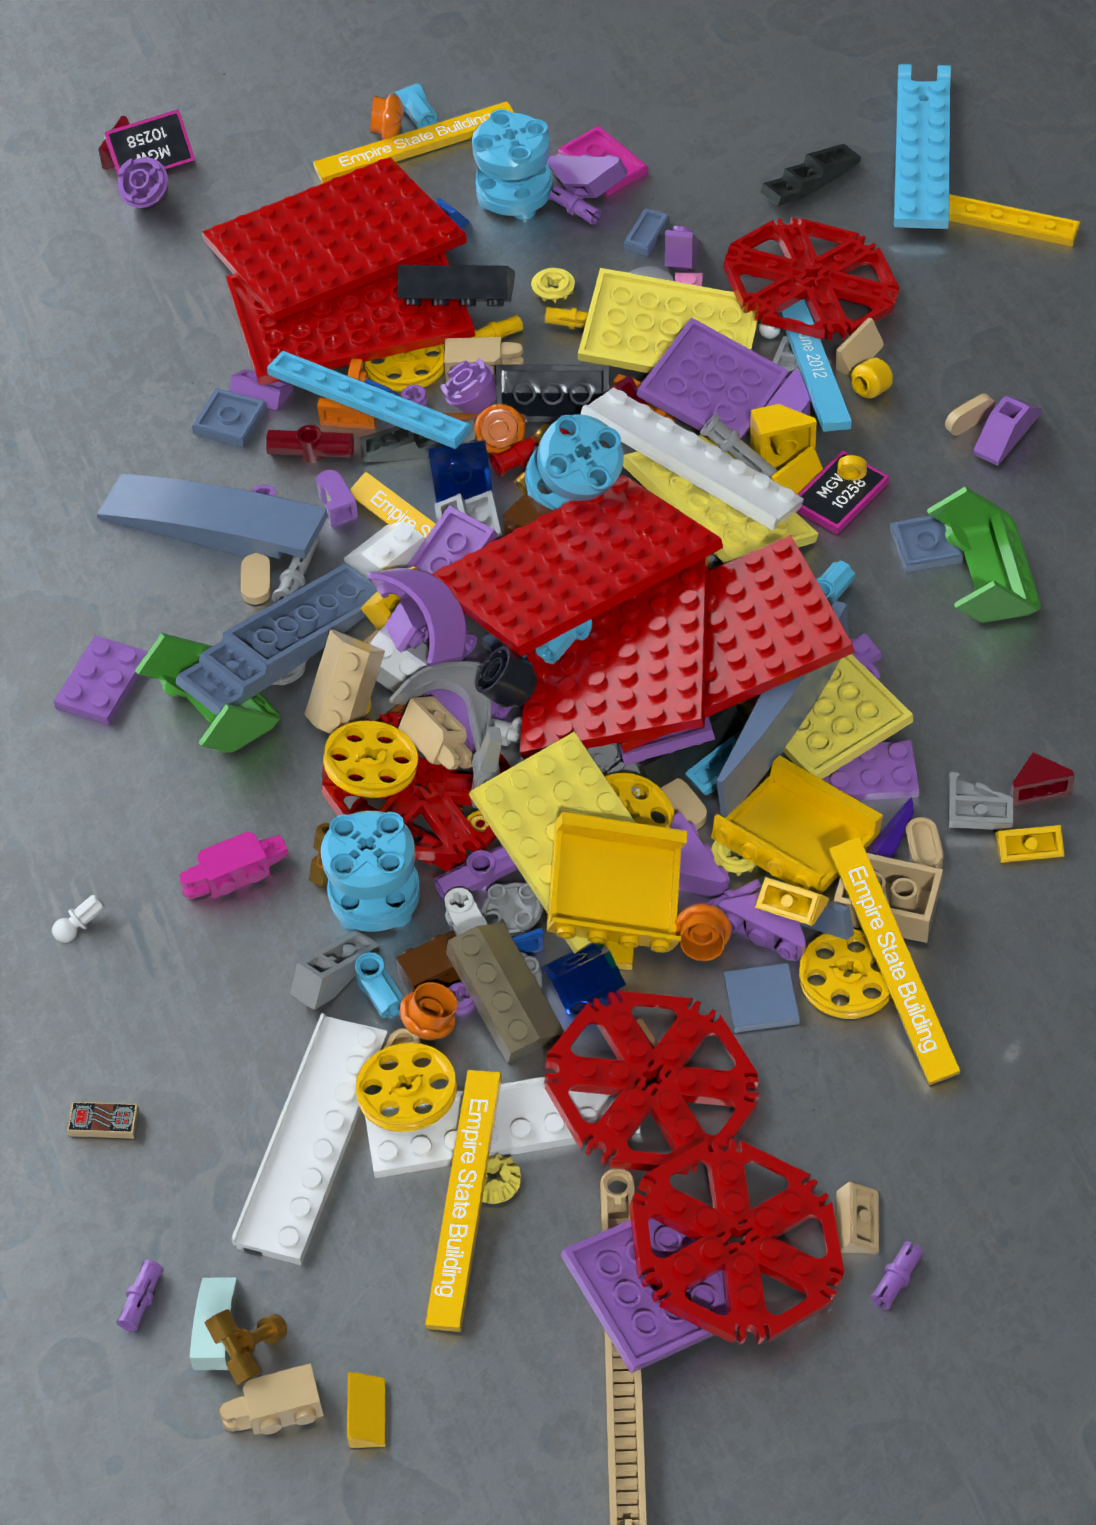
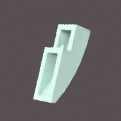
M237 1277L202 1278L194 1315L189 1357L193 1370H228L226 1363L229 1361V1354L222 1342L215 1344L204 1322L226 1309H229L235 1320Z

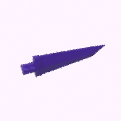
M912 796L865 850L866 853L893 859L906 831V826L914 814Z

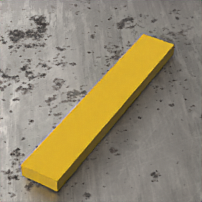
M949 194V221L1073 247L1079 230L1080 221Z

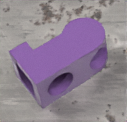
M334 470L321 472L316 479L319 499L325 503V508L328 512L327 520L330 526L333 528L357 519L356 500L341 475Z

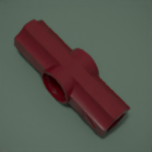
M304 425L297 431L268 430L266 435L267 454L299 455L303 461L309 463L317 462L323 457L351 458L354 454V433L321 432L320 428L315 425Z

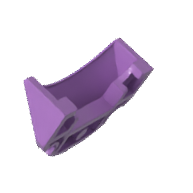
M396 568L367 574V577L383 599L388 597V594H395L401 600L411 596L418 604L426 619L429 630V654L426 661L430 666L464 659L466 631H468L467 621L459 601L455 599L449 587L428 573L409 568Z

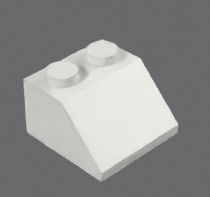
M404 521L389 524L344 557V562L367 579H369L367 574L371 572L406 568L424 542V536Z
M386 626L377 633L370 643L385 650L376 681L393 693L416 672L430 666L426 661L428 659L429 646L422 642L416 649L410 648L401 653L396 649Z

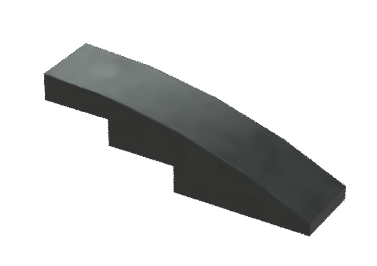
M845 144L808 153L804 163L785 168L782 178L763 183L761 193L777 206L794 201L840 177L861 161V156Z
M475 419L463 421L471 425V432L456 449L398 426L360 437L362 460L364 462H395L425 459L478 447L480 445L474 431Z
M736 705L709 717L715 737L714 740L707 741L701 745L676 750L670 754L646 759L640 765L642 776L661 788L684 775L690 768L742 728Z

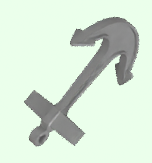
M454 661L429 666L407 679L391 696L389 702L405 705L411 698H416L435 689L449 690L463 699L466 704L476 749L472 760L473 782L471 790L500 774L501 731L500 728L491 727L492 700L479 693L475 687L476 678L483 663ZM471 799V801H472V807L477 808V806L475 805V803H474L473 800Z

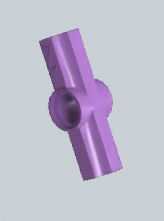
M502 845L489 852L485 850L473 852L468 857L466 863L433 878L438 895L444 902L446 894L454 888H464L469 892L474 890L488 891L492 885L497 883V879L518 870V868Z

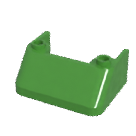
M966 486L927 509L930 516L945 524L947 530L945 536L949 544L964 551L975 591L955 602L956 609L981 623L1029 616L1041 609L1040 599L1017 525L1008 512Z
M161 633L135 672L138 675L158 679L163 684L162 689L172 697H177V695L186 697L211 724L198 742L201 746L217 749L222 753H234L277 725L281 719L280 713L260 692L239 706L225 704L216 716L176 684L177 675L199 663L200 653L213 646Z

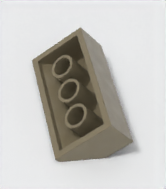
M504 923L476 926L448 940L446 954L507 1064L538 1050L562 1036L564 1030Z

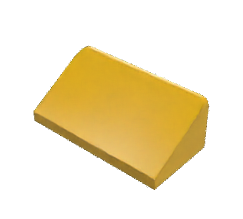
M810 446L773 474L771 480L791 489L798 495L823 470L815 448Z
M1061 825L995 832L1001 863L1064 857Z
M765 877L755 908L813 926L828 904L829 898Z
M348 1372L347 1438L349 1447H385L386 1380L382 1377Z

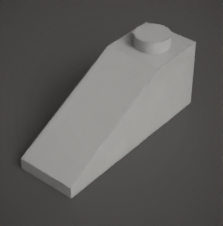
M358 930L352 931L299 961L289 994L313 1010L334 999L356 976L355 963L358 957L368 952L377 953L381 945Z

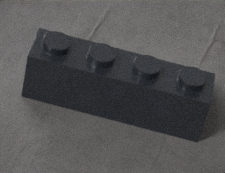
M398 265L397 298L405 301L406 306H421L422 301H432V306H449V301H460V306L466 307L476 306V302H487V306L503 307L504 302H511L515 271L509 266Z
M496 365V404H505L513 407L520 414L526 415L527 422H555L563 415H581L584 405H589L611 389V365Z

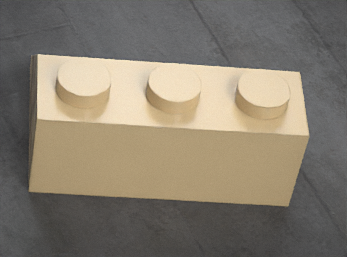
M330 630L304 715L317 729L332 734L343 725L364 721L385 650L336 630Z

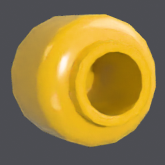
M870 358L853 369L851 384L854 391L861 397L873 399L891 387L893 374L885 361L879 358Z

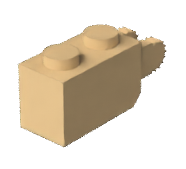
M501 337L445 339L444 364L446 382L450 379L447 373L453 367L465 360L469 364L477 362L478 358L492 368L496 381V365L524 364L521 356L523 355V347L518 342H501Z
M434 696L411 698L398 729L412 740L428 762L435 765L442 764L448 770H456L458 766L462 767V769L472 767L474 754L464 744L467 739L466 728Z
M311 1363L250 1379L243 1387L244 1396L231 1399V1401L225 1403L223 1402L219 1408V1416L227 1432L252 1428L254 1435L260 1433L265 1435L273 1434L281 1430L282 1427L293 1424L307 1425L314 1422L316 1418L324 1416Z

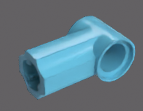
M419 83L393 93L402 101L403 114L407 113L417 128L426 127L437 122V114L427 102L425 92Z
M840 560L837 563L833 562L825 573L816 579L831 607L854 581L855 572L850 568L849 564Z
M590 619L536 648L537 655L544 659L546 663L555 664L575 640L582 641L589 636L592 620Z
M371 952L362 954L355 963L358 988L366 993L382 1019H391L399 1015L400 1004L404 997L386 971L383 958ZM369 971H374V972H376V973L373 974V975L364 974V973L369 972Z

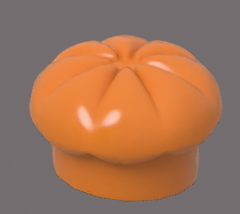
M390 94L388 98L373 96L370 133L382 135V140L397 136L403 120V104L397 95Z
M494 404L485 408L478 415L474 431L479 445L485 451L498 454L510 449L512 444L524 439L525 423L520 413L513 407L505 404Z
M705 903L691 905L683 909L675 920L677 926L676 936H681L679 944L682 951L688 957L697 961L714 960L720 956L724 946L731 937L732 926L729 918L723 910L714 905Z
M426 982L419 985L414 992L409 993L403 998L399 1014L404 1026L411 1034L417 1035L423 1040L443 1039L455 1027V1012L458 1003L456 996L444 985Z

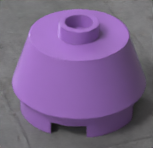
M149 157L135 160L131 158L121 166L118 172V191L125 203L136 208H153L164 201L168 193V176L164 166L159 161Z
M479 358L477 362L471 364L467 360L457 364L447 373L450 377L447 383L441 385L446 402L463 413H480L496 399V382L493 370Z

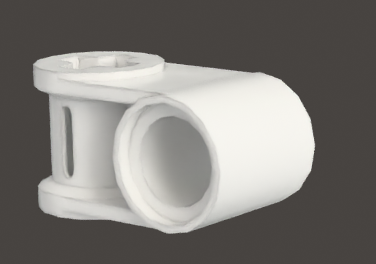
M454 888L446 894L444 900L446 907L445 919L450 930H453L457 936L476 926L488 925L468 890Z

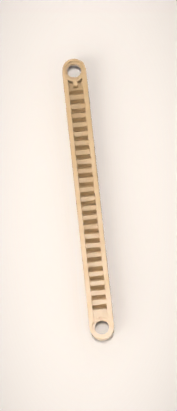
M619 1168L610 1169L604 1173L600 1182L602 1232L630 1220L629 1205L635 1193L634 1179L628 1171ZM613 1181H622L627 1185V1189L623 1193L615 1194L610 1192L608 1186ZM604 1329L610 1525H647L641 1369L630 1373Z

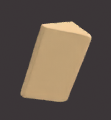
M866 319L836 350L837 371L851 377L855 367L873 358L883 348V340L873 319Z
M851 1181L837 1190L836 1226L841 1253H879V1190Z

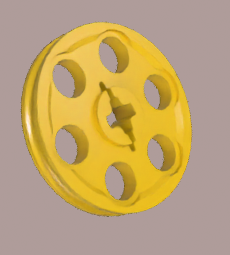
M445 343L408 353L381 358L385 360L381 364L372 363L373 360L365 361V370L372 381L384 385L393 391L402 392L409 385H420L425 388L438 380L445 371ZM431 351H437L440 353L435 357H430L426 355ZM419 370L429 371L428 374L422 376L415 374ZM394 373L401 375L398 379L388 378L389 375Z
M357 721L341 726L327 739L323 757L325 771L333 783L351 794L368 798L387 797L404 790L414 779L418 763L417 749L412 740L398 728L377 721ZM354 735L362 740L360 742H352L346 737ZM388 737L393 742L388 744L378 741V738ZM335 754H342L346 756L347 759L344 761H337L333 759L331 756ZM405 757L410 762L401 764L396 762L394 758ZM357 774L364 779L362 781H352L348 776ZM381 776H390L394 778L395 781L391 783H386L381 781L379 778Z
M615 773L605 776L636 823L671 828L675 816L674 808L664 791L647 778L631 773ZM635 787L641 788L646 793V799H637L633 796L631 789ZM657 811L662 813L666 822L662 824L655 822L651 818V812Z
M853 929L854 935L848 940L826 933L820 935L807 946L800 960L799 982L803 994L819 1011L836 1018L857 1019L872 1015L882 1009L891 999L881 972H876L871 968V965L876 960L863 931ZM852 942H860L865 946V949L862 952L856 953L850 951L847 946ZM826 948L831 950L834 955L829 959H821L816 955V952ZM847 970L853 971L850 977L844 976ZM812 975H820L825 978L826 982L823 985L814 986L808 982V978ZM867 988H876L880 991L881 995L876 999H869L864 996L863 991ZM835 995H844L849 999V1003L844 1006H838L831 999Z
M401 1043L378 1051L364 1063L357 1076L356 1094L359 1107L370 1122L389 1131L411 1132L433 1125L448 1113L456 1098L457 1082L451 1062L439 1050L419 1043ZM420 1058L431 1060V1063L426 1067L420 1068L414 1065V1062ZM387 1061L398 1063L397 1067L392 1070L381 1068L382 1064ZM443 1079L448 1081V1085L442 1089L431 1087V1084L436 1080ZM371 1085L382 1087L381 1091L374 1095L364 1092ZM402 1085H406L407 1087H412V1088L407 1090L405 1087H401V1086H402ZM421 1104H428L433 1107L431 1111L425 1114H419L414 1111ZM387 1107L399 1109L398 1113L391 1117L381 1114Z

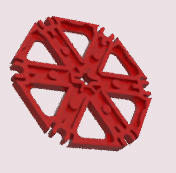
M792 217L790 225L784 224L781 218L778 219L776 225L773 219L730 244L723 265V269L741 309L745 306L744 312L756 311L755 320H762V324L824 340L825 336L828 340H832L833 332L839 333L841 338L845 339L847 332L850 337L866 319L871 318L875 323L892 313L900 288L880 247L875 250V243L864 245L866 239L864 235L859 236L860 233L803 218H798L797 221L796 218ZM809 237L823 239L839 245L818 257ZM767 240H774L779 243L785 257L753 248ZM861 265H869L874 269L880 282L847 273ZM748 274L775 282L756 293H747L740 276ZM838 298L855 302L859 305H866L872 311L858 320L852 321L846 317ZM805 299L816 323L808 325L803 321L782 318L779 316V313Z
M387 713V716L380 714L379 722L398 728L404 714ZM354 735L346 737L352 742H360L362 740ZM388 737L378 738V741L388 744L393 742ZM501 753L499 755L500 774L511 768ZM335 754L331 756L333 759L337 761H344L347 759V757L342 754ZM419 754L416 774L412 782L404 790L394 795L380 797L381 799L388 800L378 811L399 814L408 828L420 813L441 840L442 846L439 848L415 846V859L457 863L458 859L465 861L466 849L472 852L479 851L480 849L486 851L497 836L490 826L482 833L474 830L457 807V805L472 806L469 793L472 788L473 775L457 774L455 772L460 766L456 770H448L442 764L435 765L428 762L425 757L422 759ZM405 757L394 758L396 762L401 764L410 762ZM323 764L322 795L337 816L352 814L343 800L349 796H362L351 794L333 783L328 777ZM357 774L348 776L352 781H362L364 779ZM381 776L379 778L381 781L386 783H391L395 781V779L390 776Z
M617 991L616 995L613 992L608 993L607 1002L609 1006L602 1005L598 998L593 999L592 1007L588 1002L547 1053L545 1069H552L557 1073H546L544 1079L546 1092L580 1150L587 1143L586 1155L589 1156L594 1149H601L604 1152L601 1157V1164L604 1165L610 1160L609 1168L651 1171L707 1140L708 1149L712 1140L717 1139L718 1147L726 1151L729 1140L735 1139L756 1110L759 1093H751L747 1089H757L759 1079L757 1078L758 1073L721 1014L719 1019L714 1022L716 1014L714 1009L708 1015L698 1013L701 1006L700 1001L694 1002L692 1008L688 1009L692 1004L693 998ZM635 1007L669 1009L677 1016L676 1021L654 1049L632 1015V1010ZM595 1024L600 1029L618 1060L577 1056L571 1051V1046L588 1025ZM708 1036L719 1038L735 1063V1067L727 1071L685 1066ZM659 1072L657 1083L649 1085L645 1090L646 1080L655 1077ZM568 1092L616 1095L618 1097L598 1122L587 1123L582 1119ZM686 1102L734 1107V1113L718 1134L709 1135L703 1131ZM651 1114L673 1151L668 1154L634 1151L628 1147L627 1143L648 1115ZM694 1163L676 1174L688 1175L689 1171L696 1173L698 1163Z
M717 1139L712 1140L708 1149L707 1140L646 1173L641 1179L638 1189L644 1191L647 1196L635 1192L632 1197L629 1212L638 1279L646 1275L641 1284L643 1288L650 1284H655L660 1288L654 1293L652 1298L654 1302L661 1301L659 1304L660 1308L732 1344L737 1339L739 1345H743L747 1338L746 1332H752L755 1335L757 1344L762 1343L766 1334L767 1343L830 1306L837 1293L827 1286V1284H832L839 1287L845 1273L833 1203L831 1201L828 1205L824 1206L829 1197L827 1193L822 1196H814L811 1193L816 1188L818 1181L816 1179L809 1181L811 1174L741 1140L736 1145L735 1140L730 1139L727 1144V1151H723L718 1147ZM694 1163H704L707 1166L713 1207L673 1188L670 1184V1177ZM756 1163L784 1177L788 1182V1188L751 1209L744 1169L745 1165ZM652 1218L696 1241L667 1258H659L652 1252L648 1221ZM810 1218H815L822 1226L826 1255L823 1258L812 1257L776 1238ZM732 1235L735 1238L746 1235L741 1244L738 1242L727 1244ZM722 1270L728 1314L718 1315L690 1301L686 1297L685 1291ZM761 1273L805 1294L806 1300L781 1315L771 1314L765 1305Z

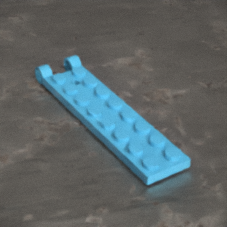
M898 64L894 227L948 229L951 65H937V81L929 82L911 80L912 64Z

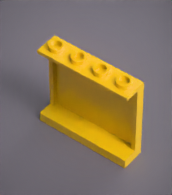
M779 755L772 762L770 776L725 818L719 814L714 816L711 838L789 885L822 894L840 876L829 848L860 837L866 850L880 833L883 814Z
M562 812L555 822L546 932L556 933L557 937L565 939L574 938L575 936L585 937L592 943L619 942V945L625 948L646 946L651 947L652 951L659 953L673 950L681 941V936H676L677 926L675 920L678 911L681 849L687 843L688 831Z

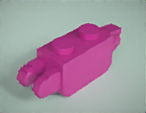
M244 832L201 850L197 856L198 865L188 868V870H184V872H181L182 874H179L180 885L183 887V896L188 898V900H192L210 893L212 899L221 895L230 894L237 888L249 883H256L264 877L271 875L269 867L289 856L283 838L278 835L258 841L254 833Z

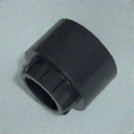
M503 646L492 652L485 660L478 672L475 687L479 693L503 708L513 705L520 707L533 695L537 686V675L533 671L531 662L519 656L508 647Z

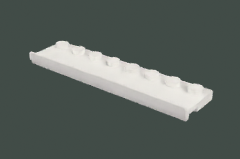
M612 388L589 405L582 407L581 415L597 418L615 429L620 434L621 442L772 531L776 529L780 521L787 520L802 506L804 499L795 494L791 489L779 485L767 475L750 468L743 461L722 452L719 447L707 443L695 433L683 429L671 419L654 412L649 406L637 402L621 390Z
M321 1013L232 1235V1244L237 1249L244 1250V1248L262 1252L263 1256L302 1265L361 1111L356 1094L358 1073L371 1056L384 1049L389 1038L387 1030L328 1017ZM367 1087L364 1091L366 1094L368 1093L369 1087Z
M545 1077L501 1084L490 1156L496 1155L497 1152L501 1156H508L577 1144L545 1090ZM464 1091L457 1092L451 1109L443 1118L421 1130L411 1132L389 1131L376 1126L365 1117L375 1178L452 1165ZM568 1092L582 1119L587 1123L598 1122L618 1097L616 1095ZM421 1104L414 1111L419 1114H425L431 1111L433 1107L428 1104ZM387 1107L381 1114L391 1117L396 1115L399 1109Z

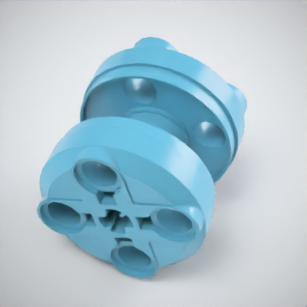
M505 109L493 111L489 119L478 126L472 137L473 156L478 166L475 179L478 205L483 209L500 215L514 216L517 219L526 220L533 217L536 210L547 203L550 192L553 190L552 174L547 164L550 153L548 125L541 119L525 114L511 113Z
M563 415L547 429L539 446L535 449L527 463L525 483L528 496L554 511L562 507L566 502L587 501L607 492L618 479L623 467L624 456L620 434L601 420L591 416ZM560 429H566L570 434H562ZM599 441L607 442L610 448L602 447ZM537 486L545 487L549 494L541 493Z
M361 811L335 817L330 822V829L322 841L321 859L324 872L328 878L327 892L329 903L340 924L349 930L356 929L367 932H377L393 927L405 926L410 922L412 913L418 905L420 882L418 872L414 866L416 855L414 839L411 831L404 824L403 818L395 812L385 813L380 811Z

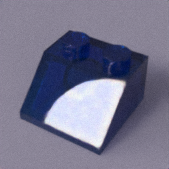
M484 439L462 442L456 449L446 445L427 447L436 503L461 494L464 500H467L490 490L493 492Z
M592 943L576 954L572 951L540 967L567 1015L571 1013L577 1015L588 1002L592 1003L594 998L607 1000L608 993L613 992L616 995L620 988L626 986L610 950L603 943Z

